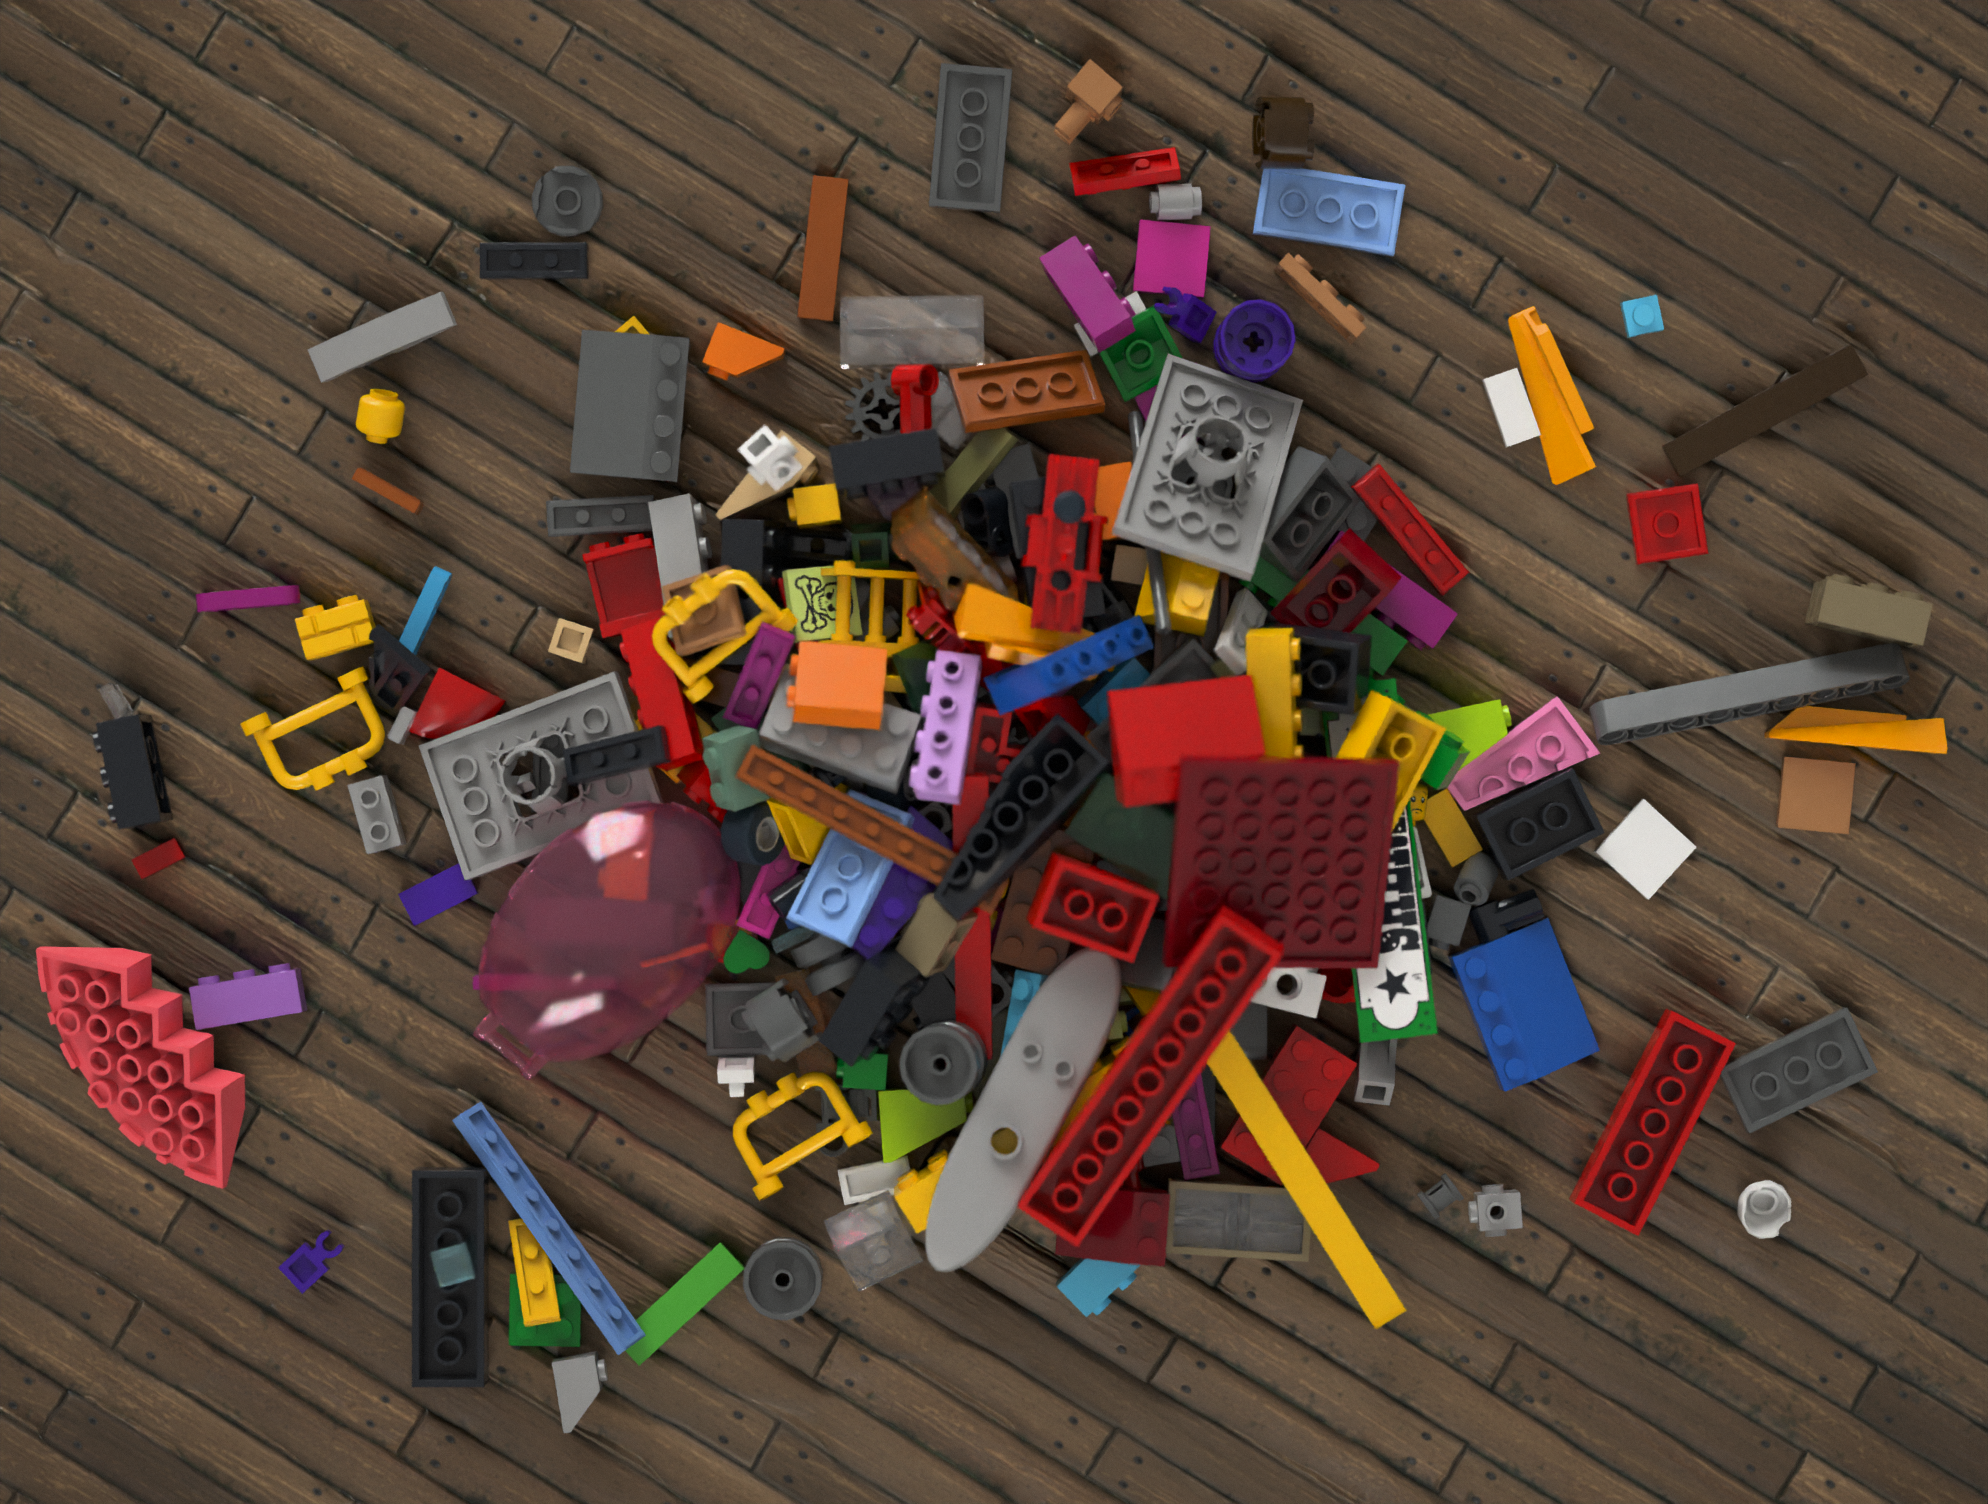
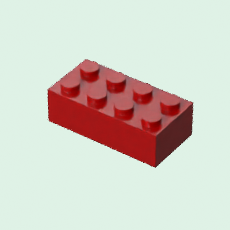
M1293 1023L1260 1076V1079L1305 1149L1357 1063ZM1238 1112L1218 1145L1226 1152L1282 1186V1180Z

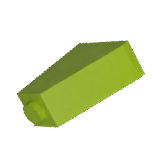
M1500 699L1428 714L1435 723L1446 728L1445 731L1452 732L1460 737L1464 742L1462 746L1470 751L1459 770L1508 735L1506 727L1512 726L1509 708L1507 705L1502 706Z
M907 1087L878 1090L883 1163H891L966 1122V1113L973 1110L972 1091L951 1104L934 1105L921 1101L909 1092Z

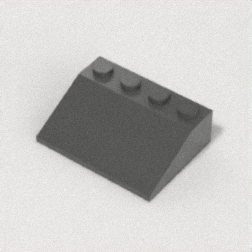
M582 330L570 473L677 482L690 338Z

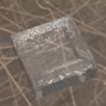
M108 683L98 689L115 719L133 715V710L118 684Z

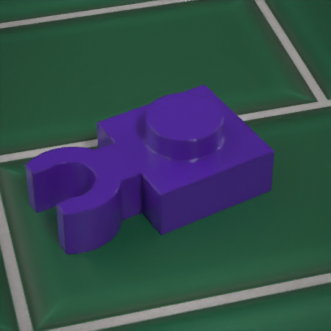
M1163 287L1162 291L1169 295V304L1155 303V310L1161 314L1173 315L1168 325L1192 342L1201 343L1217 312L1193 294L1184 293L1182 295L1177 288Z
M330 1230L324 1231L317 1237L314 1249L305 1242L278 1267L302 1294L330 1269L324 1262V1259L333 1258L344 1249L342 1243L334 1250H329L325 1247L324 1241L332 1233Z

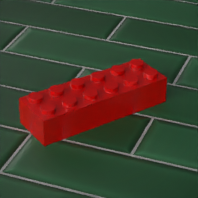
M1665 1009L1569 1200L1639 1236L1736 1043L1674 1011Z

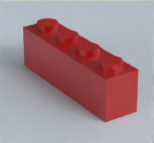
M661 617L620 630L623 642L620 643V650L626 663H629L632 673L628 680L632 693L638 697L640 709L637 710V716L642 729L659 725L666 727L671 762L657 765V767L670 771L703 760L704 745L693 703L682 692L685 684L658 654L653 645L652 633L655 625L661 619ZM667 633V641L670 644V646L676 651L675 644L669 639Z

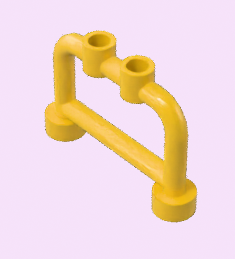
M737 569L726 570L713 579L707 573L701 575L690 586L695 593L684 601L679 595L671 598L662 608L666 615L654 627L652 633L653 645L658 654L685 684L682 692L691 703L701 700L714 686L705 674L757 634L762 622L789 632L798 622L797 617L789 608L780 610L755 579L746 572ZM730 584L740 585L762 612L745 625L747 635L721 643L689 667L668 643L667 633L673 627L684 623L700 606L715 599L726 586Z
M363 666L337 678L343 690L339 694L273 725L266 712L240 724L246 737L253 734L278 784L292 790H300L313 785L315 791H318L335 783L333 775L343 770L349 776L367 768L365 760L380 751L384 744L385 731L383 723L363 683L369 680ZM356 701L371 732L368 743L301 775H290L286 771L272 740Z
M795 1072L776 1082L779 1090L768 1096L766 1091L763 1090L746 1100L749 1108L736 1118L732 1136L736 1147L758 1184L752 1190L759 1201L770 1197L784 1188L777 1175L778 1173L836 1138L842 1136L849 1148L873 1134L867 1121L858 1122L840 1088L830 1076L822 1072H810L797 1078ZM812 1086L821 1087L828 1096L840 1120L763 1165L747 1137L748 1126L757 1119L771 1113L785 1102L799 1096Z

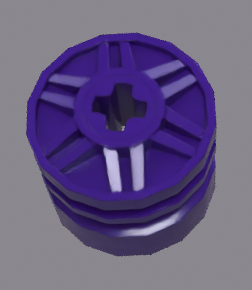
M1261 299L1245 301L1234 307L1217 328L1212 344L1214 359L1221 371L1252 383L1263 382L1275 375L1291 356L1295 344L1294 325L1287 313L1275 303ZM1249 337L1253 338L1254 344L1259 345L1254 352H1250L1249 346L1243 344Z

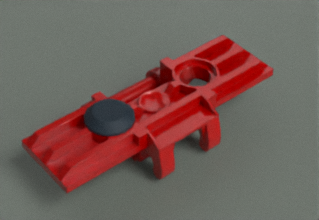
M1052 454L1048 456L1042 515H1027L1026 527H1030L1027 555H1023L1022 567H1036L1031 629L1081 634L1086 583L1102 582V575L1099 574L1104 525H1108L1109 518L1094 515L1100 460ZM1078 522L1090 523L1085 571L1073 569ZM1061 570L1068 574L1071 580V585L1068 589L1059 591L1052 586L1051 576L1055 571Z

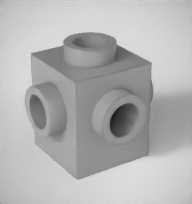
M1503 1184L1483 1185L1482 1192H1473L1474 1201L1468 1202L1470 1223H1476V1229L1479 1231H1485L1486 1237L1506 1236L1507 1229L1523 1228L1521 1197L1518 1190H1504ZM1498 1206V1212L1495 1215H1490L1492 1207Z

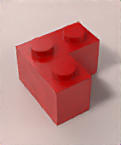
M977 702L966 774H989V782L1000 783L1001 776L1007 765L1026 747V745L1008 742L1012 711L1000 715L995 704Z

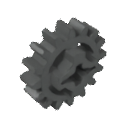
M874 372L873 382L869 383L863 377L861 378L863 388L859 390L852 387L850 390L856 398L855 401H846L845 405L853 409V413L845 417L846 421L856 422L851 432L856 434L861 431L863 433L861 441L900 434V429L894 432L893 427L894 422L900 415V408H898L900 407V400L893 399L886 392V387L892 388V372L888 373L886 380H881L879 373ZM873 390L874 398L869 406L860 408L863 398ZM880 402H886L887 407L896 408L894 411L889 412V419L882 420L880 414L874 415V411L879 409ZM863 422H874L881 427L882 434L870 431Z

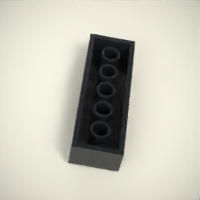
M417 1167L412 1170V1387H485L489 1382V1172L485 1167Z

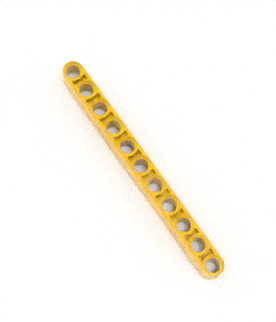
M1229 1031L1207 1063L1372 1325L1377 1330L1404 1313L1406 1309L1233 1034Z

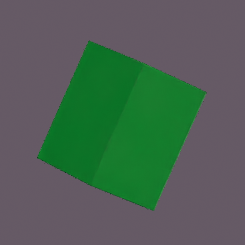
M1154 305L1131 318L1136 331L1101 353L1098 352L1124 402L1158 385L1167 354L1182 358L1160 313L1155 310Z

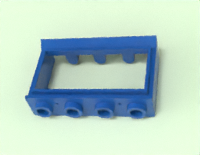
M1137 615L1027 665L1014 664L985 677L984 680L999 714L1002 715L1154 648L1141 616Z

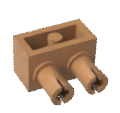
M1090 59L1066 88L1065 98L1072 105L1055 124L1054 127L1056 129L1054 133L1062 141L1070 145L1089 122H1095L1098 125L1103 118L1109 122L1122 107L1123 99L1121 95L1123 86Z

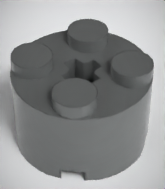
M782 978L747 1001V1010L742 1013V1017L752 1031L757 1029L764 1042L761 1043V1046L771 1061H775L778 1058L783 1062L789 1061L818 1042L822 1035V1031L815 1034L813 1026L818 1024L801 994L796 989L790 993L784 987L790 983L785 978Z

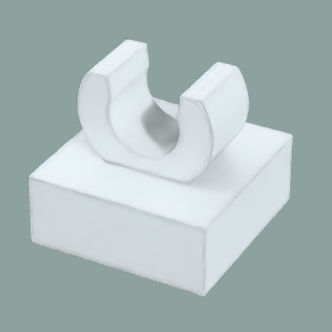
M754 1055L719 1056L717 1068L718 1084L729 1083L730 1097H744L745 1083H754Z

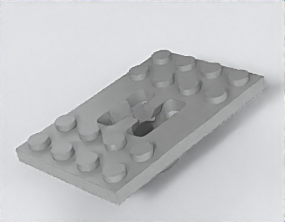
M1167 354L1112 534L1250 581L1254 573L1303 400ZM1197 437L1202 438L1205 442L1203 452L1201 450L1198 451ZM1224 448H1232L1237 452L1236 458L1227 462L1219 461ZM1185 458H1187L1189 465L1198 474L1195 476L1192 485L1177 482L1171 477L1172 468ZM1234 474L1236 493L1233 499H1226L1213 493L1212 486L1215 480L1226 479Z
M614 671L419 745L465 880L480 877L665 807L651 767L578 785L580 791L578 798L565 803L556 796L561 788L563 778L567 777L564 757L557 758L550 751L539 748L544 740L556 735L561 737L565 749L639 731L618 672ZM533 751V753L545 757L549 763V773L552 775L550 784L553 786H549L542 796L539 795L534 800H528L523 798L521 794L537 789L531 772L521 776H512L511 773L517 764V759L520 756H526L527 752ZM518 803L527 804L537 814L525 818L521 814Z

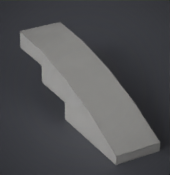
M439 292L335 336L308 349V352L321 383L328 382L351 370L365 367L392 353H399L457 325L444 292Z

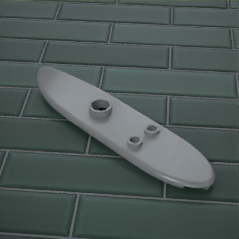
M1089 947L1077 951L1055 968L1028 1004L959 1134L934 1191L927 1219L925 1244L928 1260L936 1270L942 1272L952 1271L973 1260L993 1242L1017 1210L1019 1200L1041 1168L1111 1032L1120 1002L1122 986L1120 966L1116 957ZM1007 1127L1016 1133L1018 1144L1014 1152L1003 1155L994 1150L991 1145V1138L996 1130Z

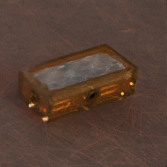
M925 487L891 512L893 550L903 561L908 559L916 567L915 571L925 585L929 586L932 584L939 591L941 601L949 610L953 611L955 609L957 611L966 587L969 584L977 585L1019 602L1017 585Z

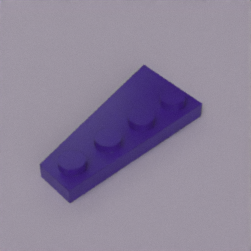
M910 806L907 813L915 818L910 829L953 851V842L915 808ZM893 863L852 948L866 960L880 952L917 910V905L922 897L932 892L936 885Z

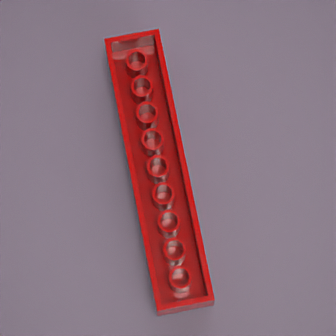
M1222 905L1048 1154L1038 1173L1019 1200L1017 1207L1078 1247L1282 957L1284 945L1225 905Z

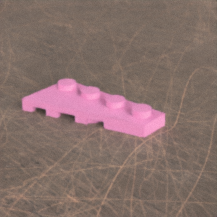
M1556 696L1510 730L1508 735L1459 770L1446 788L1461 809L1465 811L1596 756L1600 752L1558 696Z

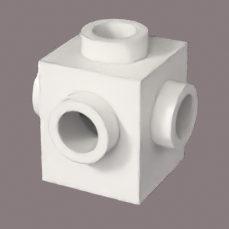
M766 425L738 449L751 463L746 470L760 485L767 481L775 491L790 481L803 468L794 457L799 452L785 436L778 439Z

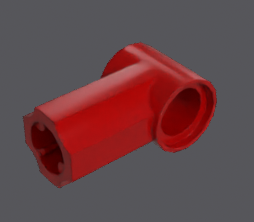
M900 364L893 369L891 387L894 393L900 397V434L932 429L931 396L937 391L939 376L936 368L931 364Z

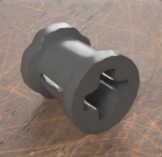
M1446 1173L1441 1175V1181L1426 1192L1420 1191L1417 1193V1196L1435 1220L1440 1217L1439 1212L1454 1201H1462L1464 1199Z

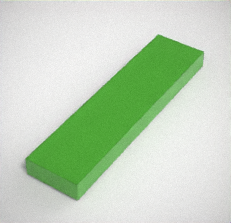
M719 1242L636 1319V1322L646 1336L625 1351L640 1366L743 1271L745 1267L722 1242Z

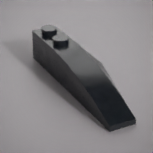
M1057 713L1007 765L1001 776L1000 783L993 795L991 794L984 805L985 809L975 826L973 825L969 831L965 844L959 854L953 859L933 897L960 922L1017 871L1114 772L1110 761Z

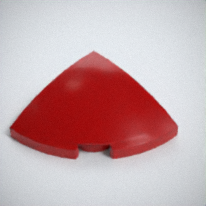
M439 668L409 732L425 738L437 739L495 717L506 701Z

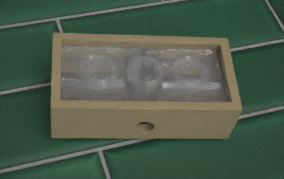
M1167 1178L1170 1205L1166 1253L1309 1262L1311 1226L1285 1185Z

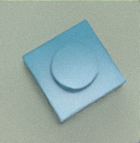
M1657 295L1620 303L1627 338L1664 330Z

